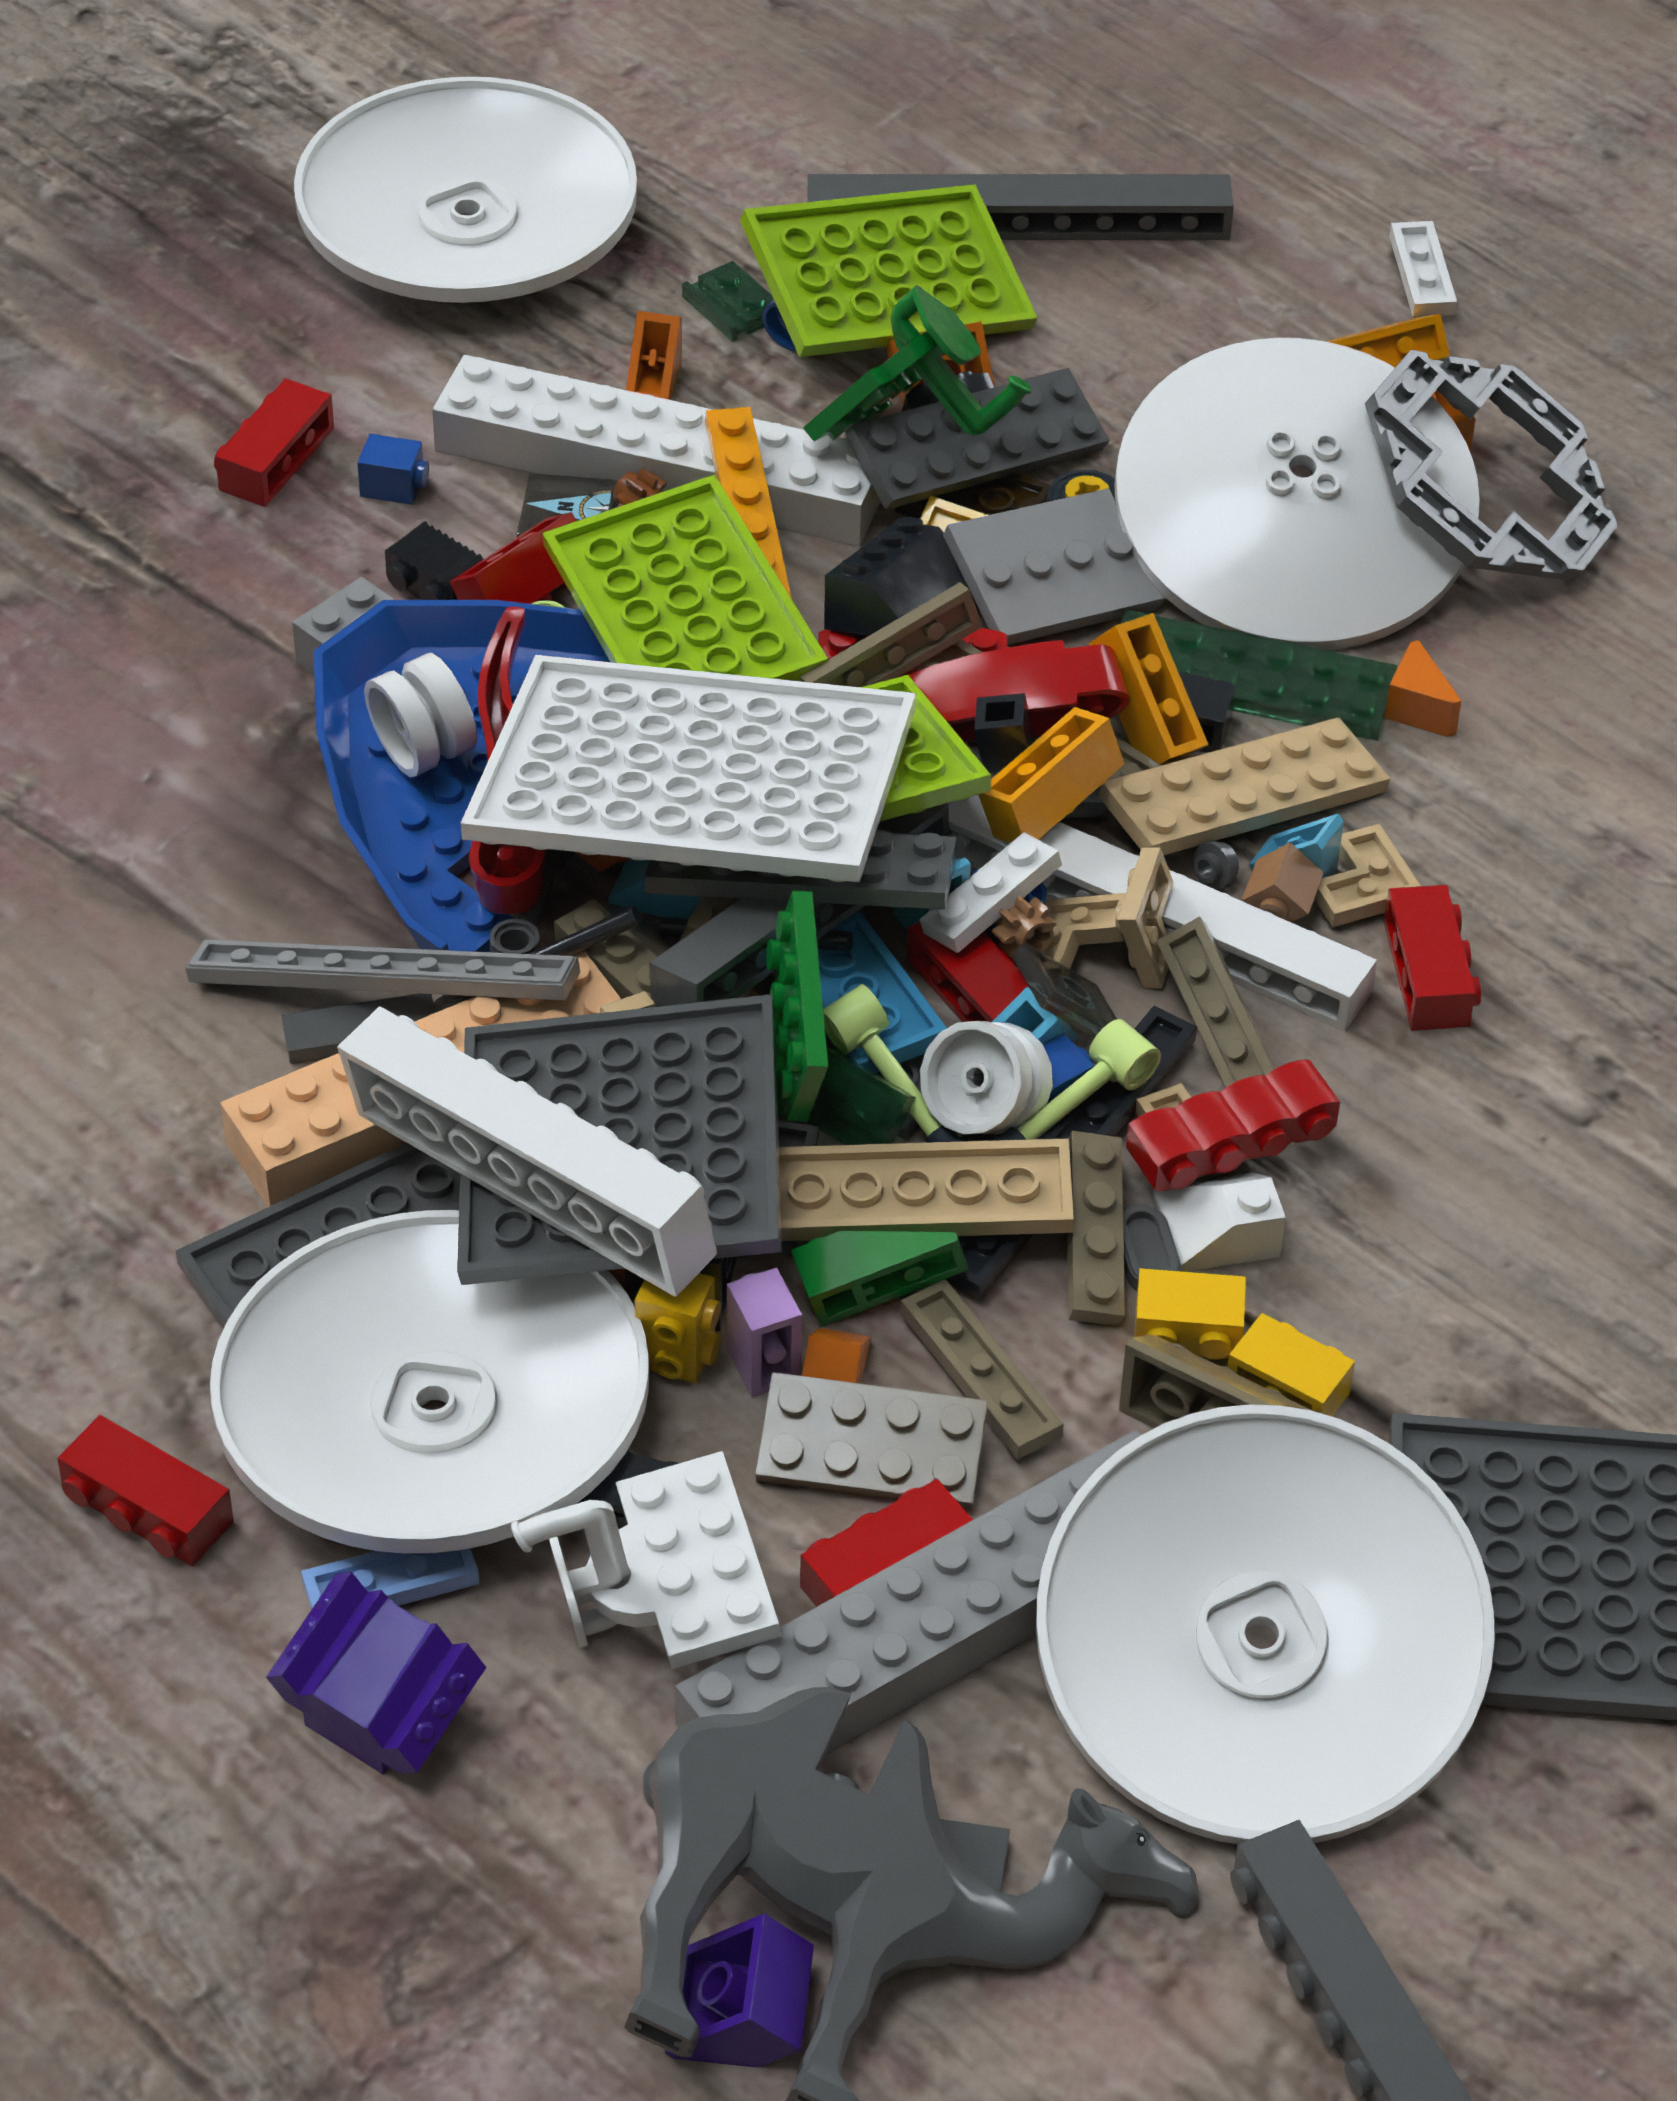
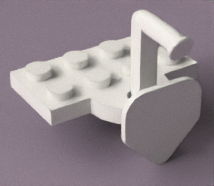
M723 1451L616 1482L628 1524L618 1529L612 1506L605 1501L588 1500L532 1517L523 1522L513 1521L511 1524L516 1542L526 1553L532 1551L533 1545L549 1539L580 1648L588 1646L586 1636L605 1631L617 1624L636 1628L658 1625L671 1668L674 1669L782 1637L773 1603ZM584 1529L591 1556L585 1567L567 1572L557 1536ZM593 1601L594 1608L579 1612L578 1605Z

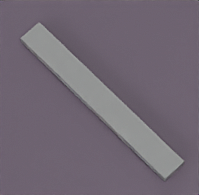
M204 940L186 966L188 980L193 983L566 1000L581 972L578 957L227 940Z

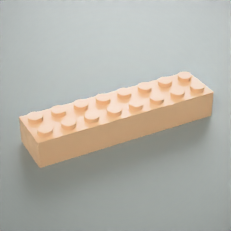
M583 951L574 955V957H578L581 972L566 1000L475 996L419 1019L415 1023L420 1029L436 1038H447L459 1051L464 1053L465 1028L595 1014L600 1013V1006L621 998L588 954ZM339 1053L220 1102L225 1143L267 1207L407 1143L358 1115Z

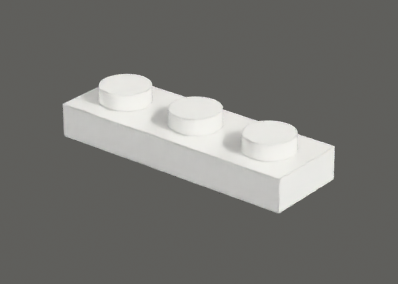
M1433 221L1391 223L1389 238L1412 317L1441 314V316L1455 315L1457 299Z
M1023 832L950 893L945 909H931L920 919L923 933L959 953L1001 917L1000 909L1008 911L1015 905V900L1018 896L1024 898L1062 866L1059 851Z

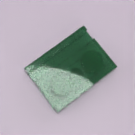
M734 261L698 276V282L690 284L686 281L682 283V297L732 342L738 340V334L746 332L749 335L764 328L762 313L765 306L774 298Z
M827 1049L828 1069L808 1123L813 1126H819V1130L844 1145L894 1143L916 1097L839 1051Z

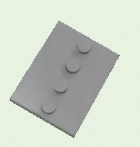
M1109 488L948 524L943 534L988 628L1006 633L1007 645L1160 609L1165 599L1136 561L1131 551L1132 544L1127 534L1122 530L1116 501Z

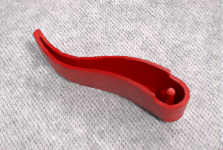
M507 607L491 637L480 670L478 711L485 740L487 760H489L513 707L510 682L517 647L525 625V610L522 607ZM472 841L469 851V863L477 896L481 904L490 912L498 914H519L527 912L537 905L546 875L550 849L538 850L527 846L491 845L481 841Z
M1063 639L972 654L935 664L909 674V677L962 741L976 740L974 727L977 697L1025 693L1034 737H1041L1074 707L1110 719L1121 713L1131 700L1116 652L1111 646L1098 644L1065 648Z

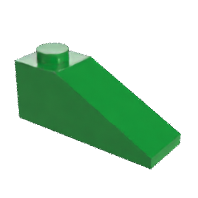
M838 1231L826 1237L815 1238L807 1244L791 1250L820 1327L969 1270L956 1232Z

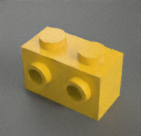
M699 1273L677 1297L644 1279L635 1298V1318L641 1320L645 1332L650 1371L657 1372L669 1379L678 1378L697 1384L705 1364L710 1366L714 1364L721 1344V1335L715 1333V1327L721 1311V1302L715 1300V1277Z

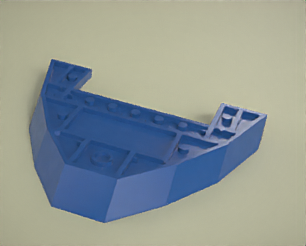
M382 600L314 650L316 734L339 823L420 949L490 952L489 936L493 927L504 920L514 919L509 914L490 912L481 904L477 892L457 878L459 874L470 867L469 851L472 844L471 840H462L461 821L488 763L478 711L480 670L491 637L507 607H522L525 610V625L517 647L510 682L513 704L535 655L610 662L579 609L501 600ZM433 653L441 658L452 671L466 696L476 724L477 743L474 749L452 759H446L440 754L437 767L418 776L409 777L396 766L380 742L368 713L364 689L367 681L386 672L394 670L402 676L405 663L424 654Z

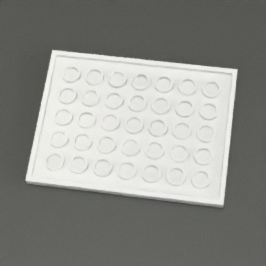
M535 655L461 821L462 840L481 841L491 845L527 846L538 850L573 851L585 855L601 854L629 857L633 860L675 862L686 866L703 865L729 868L734 871L749 870L777 873L788 877L824 878L834 882H860L916 710V693Z

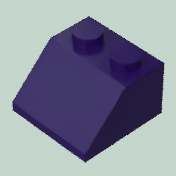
M765 1913L689 1944L685 1957L682 1993L688 2011L699 2026L700 2036L691 2057H680L668 2050H665V2054L673 2059L758 2068L801 2051L814 1944Z

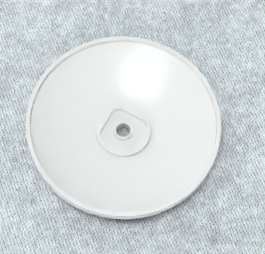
M449 77L410 83L385 90L363 99L333 117L316 133L303 151L296 168L294 192L296 212L305 236L329 263L343 273L376 289L400 296L438 302L465 303L508 299L531 294L564 282L598 262L617 244L632 220L637 199V176L631 151L619 132L603 116L574 98L549 88L516 80L492 77Z
M1268 338L1231 344L1210 351L1184 364L1161 381L1142 401L1126 429L1118 454L1114 487L1119 521L1123 532L1127 534L1132 544L1131 551L1147 577L1163 596L1199 623L1231 638L1271 649L1315 652L1350 648L1384 638L1408 626L1439 602L1455 582L1464 564L1456 557L1450 555L1441 544L1421 527L1415 525L1408 516L1397 508L1365 407V402L1395 367L1367 353L1330 342L1303 338ZM1431 395L1409 421L1410 424L1443 451L1441 456L1425 474L1478 518L1479 487L1472 456L1455 422ZM1296 465L1306 466L1313 472V475L1304 478L1298 477L1290 471V468Z
M426 1210L399 1213L370 1219L342 1228L302 1247L275 1265L242 1298L228 1319L217 1343L210 1377L211 1407L218 1440L231 1467L255 1497L276 1514L294 1525L338 1543L373 1551L411 1554L465 1550L514 1537L511 1529L513 1521L523 1522L547 1512L575 1505L590 1494L613 1471L626 1454L637 1434L645 1413L649 1392V1356L641 1320L635 1318V1307L627 1292L608 1270L461 1285L457 1273L459 1210ZM431 1400H440L446 1403L444 1407L437 1410H426L421 1407Z
M1250 1404L1227 1406L1192 1413L1166 1422L1140 1435L1115 1452L1082 1485L1062 1514L1049 1542L1042 1565L1036 1605L1038 1654L1046 1688L1059 1719L1071 1740L1089 1764L1118 1792L1158 1819L1189 1833L1233 1844L1242 1843L1299 1819L1314 1843L1340 1838L1375 1824L1392 1815L1416 1798L1441 1774L1456 1755L1471 1730L1485 1695L1492 1667L1495 1641L1494 1609L1490 1585L1481 1555L1462 1517L1435 1481L1414 1461L1391 1444L1360 1427L1318 1412L1280 1405ZM1256 1624L1267 1625L1275 1632L1277 1641L1269 1648H1256L1247 1641L1245 1636L1246 1630Z

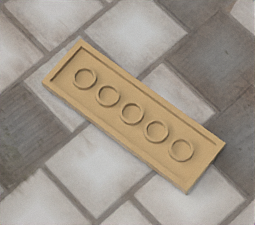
M1337 717L1107 780L1101 786L1098 796L1140 850L1142 848L1161 847L1163 855L1201 845L1208 841L1220 840L1385 793L1391 778L1343 721Z
M1069 1138L779 1147L781 1241L813 1240L818 1237H826L838 1231L956 1232L957 1236L1074 1233Z

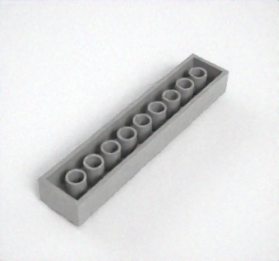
M1137 1430L1132 1431L780 1627L782 1637L742 1648L675 1685L676 1725L679 1727L700 1717L718 1714L758 1712L797 1691L813 1687H830L850 1693L851 1696L845 1714L825 1754L826 1756L1036 1636V1605L1041 1569L1049 1542L1062 1514L1077 1491L1094 1471L1115 1452L1139 1437V1432Z

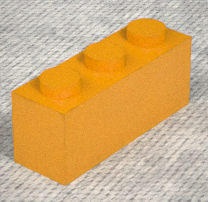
M1154 613L1116 625L1089 643V645H1108L1116 652L1131 699L1129 705L1118 715L1133 748L1160 765H1165L1183 760L1209 745Z
M1074 707L991 779V791L978 794L994 838L1011 843L1025 832L1041 840L1043 835L1066 815L1073 812L1083 800L1098 787L1105 784L1115 772L1125 765L1109 718Z

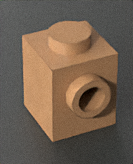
M1290 842L1256 860L1241 901L1292 923L1309 914L1324 872Z

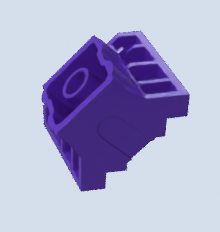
M345 1572L334 1575L266 1678L287 1703L303 1712L305 1726L381 1774H384L389 1767L400 1774L419 1771L487 1667L468 1643L452 1644L437 1623L430 1624L396 1605V1602L389 1599L383 1590L368 1592L352 1572Z

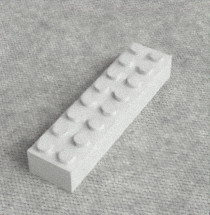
M379 1006L337 1046L358 1115L674 1297H677L717 1255L712 1233V1223L709 1220L704 1199V1189L695 1177L683 1171L678 1173L665 1166L646 1149L640 1148L637 1150L622 1142L608 1128L604 1126L596 1127L579 1118L567 1105L552 1103L538 1095L526 1082H515L500 1074L488 1061L484 1059L475 1060L459 1051L447 1038H436L423 1031L409 1017L404 1015L398 1017Z

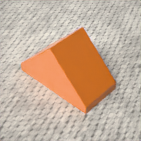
M637 311L626 390L671 400L682 368V317Z
M1420 641L1410 642L1389 685L1385 719L1446 737L1454 736L1457 733L1462 700Z
M819 1327L808 1336L802 1376L860 1384L871 1345V1336Z

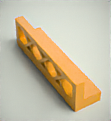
M1441 314L1417 317L1325 341L1367 353L1395 368L1410 350L1427 352L1428 357L1432 360L1450 356Z

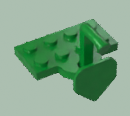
M916 285L897 302L891 314L892 333L899 351L882 365L865 373L807 423L803 429L814 442L827 435L834 440L842 433H846L851 425L878 418L893 405L889 398L894 399L902 392H908L923 380L962 430L970 435H981L1014 409L1026 394H1030L1032 387L1017 376H1009V384L1005 389L982 408L942 357L945 353L952 361L963 365L981 354L979 344L950 308ZM917 311L926 329V332L920 334L909 320Z
M792 891L786 910L779 911L777 914L776 939H769L766 966L768 970H774L775 982L771 985L770 994H772L775 1006L778 1116H787V1121L808 1122L819 1090L827 1084V1081L833 1075L837 1056L832 1047L826 1044L813 893Z

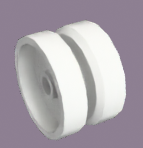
M433 653L424 654L405 663L402 676L393 670L366 682L364 689L365 701L373 727L389 757L409 777L418 776L437 767L440 754L446 759H452L475 748L477 730L471 707L452 671L441 658Z
M985 1021L958 1022L941 1031L926 1049L920 1068L921 1093L929 1112L944 1127L961 1134H1003L1010 1127L1017 1129L1047 1105L1053 1087L1052 1065L1043 1044L1029 1030L1011 1023H991Z

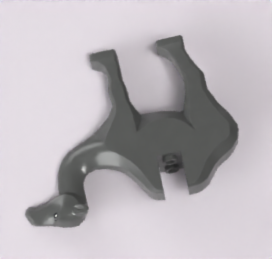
M813 1687L797 1691L758 1712L700 1717L678 1727L659 1751L650 1775L658 1835V1877L640 1915L643 1946L641 1990L629 2013L624 2028L629 2033L680 2057L692 2056L698 2043L700 2032L699 2026L686 2007L682 1993L685 1957L689 1938L709 1906L737 1875H741L748 1883L784 1911L832 1935V1970L827 1989L819 2003L815 2033L799 2064L797 2077L785 2101H859L848 2087L841 2073V2068L848 2046L866 2023L871 2000L882 1982L904 1970L920 1967L933 1968L948 1964H961L1000 1969H1028L1049 1964L1078 1941L1089 1925L1104 1896L1165 1903L1174 1914L1188 1916L1196 1909L1199 1891L1195 1872L1191 1866L1166 1850L1141 1822L1120 1809L1098 1803L1087 1791L1076 1788L1070 1797L1068 1819L1057 1838L1044 1876L1039 1884L1029 1892L1019 1896L997 1892L973 1874L945 1837L933 1791L928 1748L925 1739L918 1728L905 1718L871 1792L867 1794L860 1791L858 1785L846 1776L837 1773L825 1775L818 1771L845 1714L851 1696L850 1693L830 1687Z

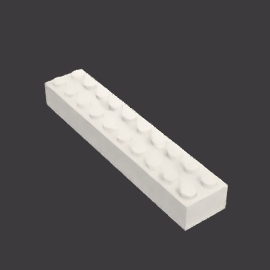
M463 355L432 409L435 451L607 490H614L618 480L627 472L633 471L638 474L641 468L647 472L652 471L667 482L666 487L661 492L715 474L705 426L706 410L713 409L693 404H685L607 385L590 383L566 376L486 360L480 357ZM753 419L776 528L860 546L881 500L848 440L839 437L832 440L827 435L814 442L803 429ZM603 483H604V486H606V484H607L608 487H609V484H610V488L602 487Z

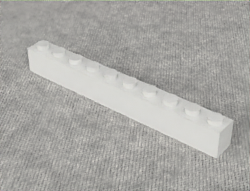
M978 795L971 796L966 800L946 803L949 804V837H956L957 840L956 859L965 857L972 867L980 869L1010 844L993 837ZM1058 822L1041 838L1040 841L1059 851L1062 866L1043 881L1047 888L1046 900L1127 892L1128 875L1130 870L1135 868L1139 855L1127 852L1061 822ZM1169 870L1173 879V885L1161 917L1167 934L1200 916L1207 924L1235 983L1343 1031L1348 1028L1372 994L1376 959Z

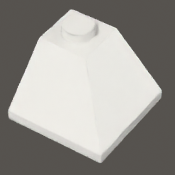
M1250 1172L1198 1180L1178 1190L1155 1191L1153 1189V1197L1157 1209L1164 1214L1168 1221L1180 1259L1181 1272L1280 1257L1286 1217L1271 1177Z

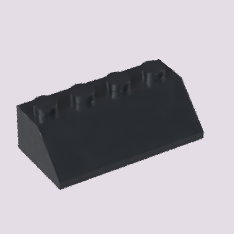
M915 517L898 518L889 527L878 533L872 540L861 546L859 550L825 575L824 629L870 636L959 582L969 589L943 537L944 532L941 528L925 525L923 520Z

